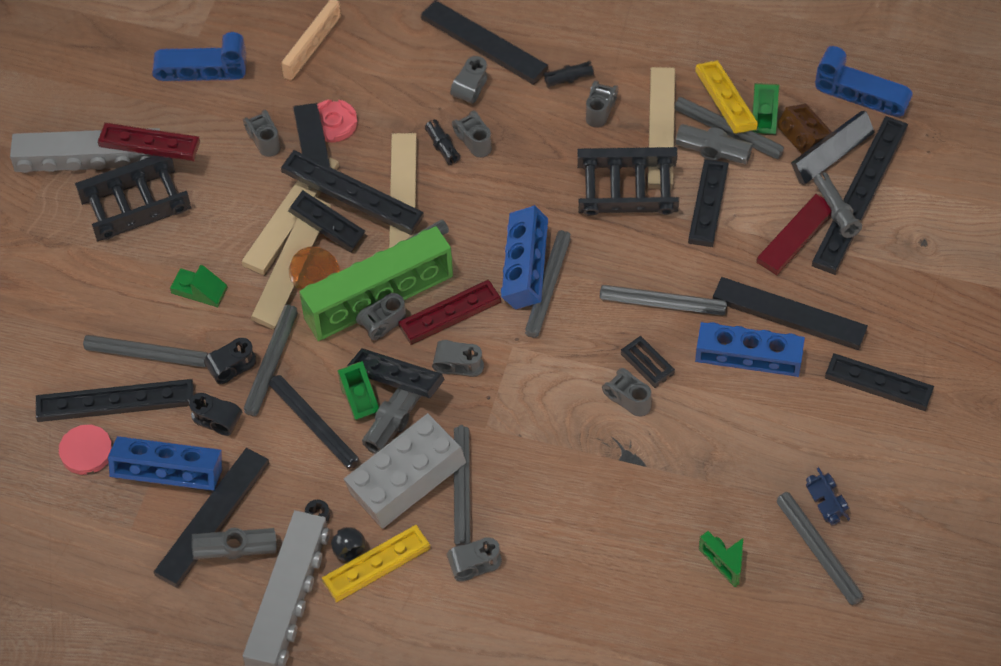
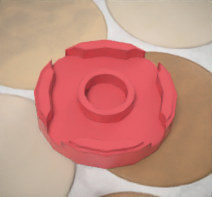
M332 99L317 104L325 142H340L349 138L355 132L357 117L352 105L342 100L332 102Z
M91 424L80 425L71 429L63 436L59 444V456L64 467L72 473L87 475V472L92 471L95 473L108 464V455L112 449V442L108 433L101 427Z

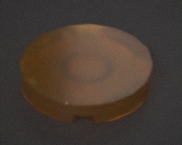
M306 247L299 250L293 256L289 265V278L298 290L299 288L301 290L309 284H315L332 273L340 272L339 264L335 257L320 247Z

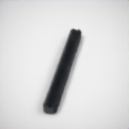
M281 375L273 376L269 383L270 387L347 469L354 468L359 462V457Z

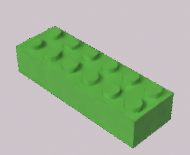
M437 226L429 230L421 231L418 235L408 240H402L387 250L379 251L368 259L356 262L349 268L338 273H332L315 284L307 285L299 291L304 320L317 341H320L356 324V317L360 311L373 305L390 293L399 294L406 300L453 277L450 245Z

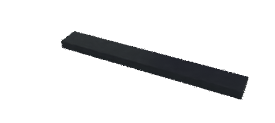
M886 115L843 199L845 203L853 208V215L861 222L908 128V123ZM832 221L812 261V267L836 275L854 236L850 238L843 237L838 223Z

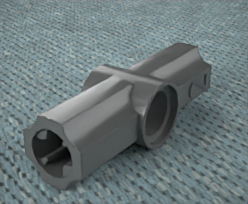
M685 124L680 125L675 145L700 151V154L708 160L715 161L721 157L745 165L749 161L753 145L752 143L728 137L727 133L719 128H710L706 131Z
M397 388L390 400L384 401L380 405L376 413L375 422L362 439L363 445L374 454L388 445L396 433H401L405 429L409 421L410 412L421 398V395Z
M230 528L225 532L192 534L193 559L227 557L228 559L235 560L244 555L276 553L275 529L241 530L239 528ZM235 539L241 543V546L232 548L227 542Z

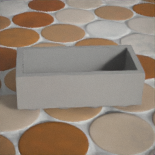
M427 413L345 477L344 481L353 498L383 529L463 466L466 460L461 447Z

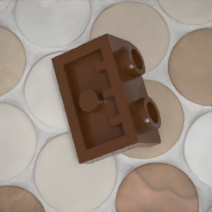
M807 104L786 107L777 122V127L801 154L832 133Z

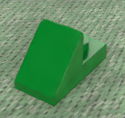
M754 83L752 114L758 122L757 130H752L753 132L776 134L779 84Z
M203 265L199 266L196 273L180 268L170 287L171 294L217 308L228 289V285Z
M363 361L337 370L342 394L346 396L354 420L376 413L379 406Z
M707 531L700 536L699 550L735 588L739 585L744 539H740L726 550L724 542Z

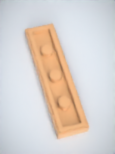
M330 0L281 62L285 79L291 81L340 19L341 14L338 0Z

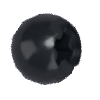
M344 527L338 530L331 541L333 554L343 561H352L359 557L366 546L363 534L353 527Z

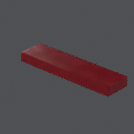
M104 123L98 139V146L102 148L194 161L200 145L199 136Z
M815 194L757 257L756 263L778 275L831 217L832 210L826 200L820 195Z
M488 279L399 321V327L410 345H413L501 303V297Z

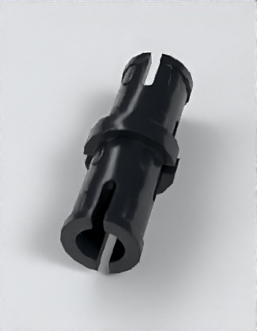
M591 61L573 66L565 65L562 69L544 73L545 84L547 88L567 82L571 84L574 83V80L594 76V69Z
M433 120L435 126L431 121L426 123L424 128L433 140L434 148L440 151L448 165H452L450 158L454 164L457 163L461 156L453 146L451 136L444 132L438 120Z

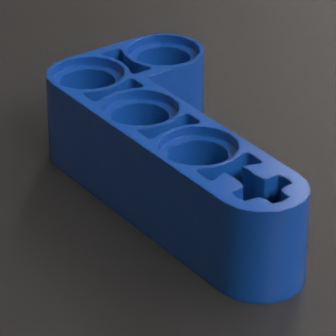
M228 32L222 37V48L157 50L154 53L152 75L160 81L241 79L245 76L247 54L244 38L239 33Z
M829 46L826 49L817 67L815 86L819 91L890 116L901 117L904 115L913 96L911 89L902 84L845 66L846 53L837 46Z

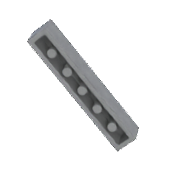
M149 128V129H152V130H158V131H160L159 128ZM102 130L12 134L10 159L15 172L27 173L30 171L52 172L55 170L77 171L81 169L101 170L119 168L154 155L99 147L98 139Z
M294 510L242 656L245 666L286 665L289 655L287 650L289 641L293 642L296 637L297 625L295 624L297 618L302 617L304 614L306 592L310 593L312 590L314 569L320 567L323 544L327 545L330 538V529L327 528L326 517Z

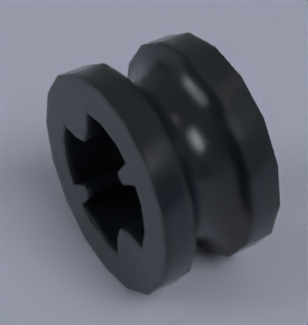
M320 499L310 501L305 507V513L313 514L317 512V509H320L322 513L318 516L326 517V522L328 523L330 519L328 504Z

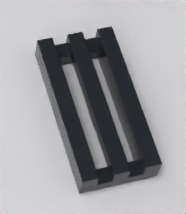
M641 335L621 349V355L654 388L658 387L661 381H666L668 376L671 377L675 374V369ZM639 345L664 371L661 372L636 346Z

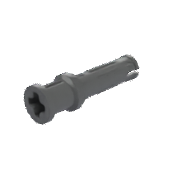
M822 172L823 177L820 173L817 174L813 181L832 210L831 218L840 226L841 235L845 238L857 235L862 229V223L853 215V208L843 201L826 172Z

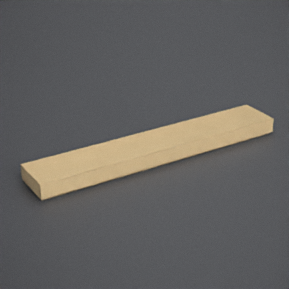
M651 67L649 147H674L675 68ZM648 167V189H660V169L658 167ZM673 167L670 168V189H673Z
M416 133L392 134L390 196L416 208L417 136ZM390 225L389 248L415 235V231L410 235Z
M328 157L330 167L337 170L339 162ZM297 181L243 258L242 265L265 275L285 246L297 220L296 216L288 212L290 206L302 190L316 198L321 194V191L315 188L309 189L308 185Z
M318 199L328 207H331V204ZM297 218L250 319L274 330L319 233V231Z

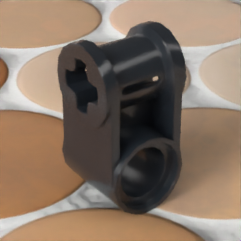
M237 338L220 349L209 353L204 359V364L217 384H225L239 374L254 367L256 356L250 340L247 338Z
M197 393L189 401L193 422L224 436L231 435L242 415V409L236 404L218 399L206 393Z

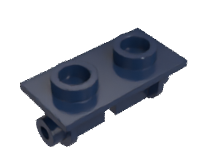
M819 467L816 468L820 475L817 477L815 475L809 476L806 479V487L815 502L822 498L826 499L817 505L824 520L829 522L830 525L837 524L840 521L839 517L843 515L847 520H850L846 512L850 507L842 494L837 496L834 491L837 484L829 472L824 474Z

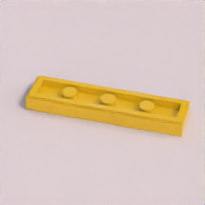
M719 61L696 64L695 71L734 134L757 130L758 122Z
M414 525L323 576L322 582L337 603L430 550V544L418 526Z

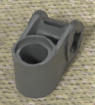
M472 56L466 61L459 75L456 76L452 83L450 95L472 104L476 102L483 86L487 82V73L485 72L487 62L484 58Z
M596 80L593 82L586 101L585 120L589 126L602 127L605 125L611 109L615 105L619 90L618 86L602 85Z
M263 110L261 114L250 119L247 117L243 118L244 127L260 153L266 157L278 154L281 148L278 131L267 110Z
M471 111L469 116L459 121L457 119L452 121V127L456 136L474 156L485 157L491 153V131L476 111Z
M390 293L373 305L360 311L356 321L359 325L365 327L371 340H378L387 332L399 326V321L407 318L404 299L399 294Z
M441 340L437 342L432 368L442 374L478 376L484 369L482 350L476 344Z
M619 368L616 372L617 375L609 383L606 382L602 385L604 394L635 416L647 415L652 406L650 387L633 376L628 370Z
M489 537L453 547L447 552V558L456 581H467L475 576L495 571L502 562L499 543Z

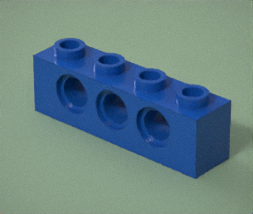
M535 205L509 213L501 297L515 310L540 303L542 297L548 218Z
M701 322L695 362L799 377L805 337L792 333L781 334L769 330H753L742 326L732 327L715 322Z
M117 436L108 455L109 475L114 478L214 491L222 473V450Z

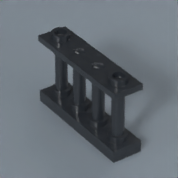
M677 147L578 148L577 168L585 169L586 198L578 199V213L593 216L598 213L659 212L660 214L668 215L678 212L679 197H671L670 168L677 165ZM633 167L635 169L636 198H621V168ZM658 167L660 169L661 197H646L645 168ZM595 169H610L611 198H596Z
M154 155L75 183L81 204L84 205L90 202L98 222L92 223L97 242L192 209L187 190L178 193L170 174L175 173L172 158ZM161 178L169 197L154 201L146 182ZM137 186L145 205L131 210L123 190ZM114 194L121 214L107 218L100 199Z

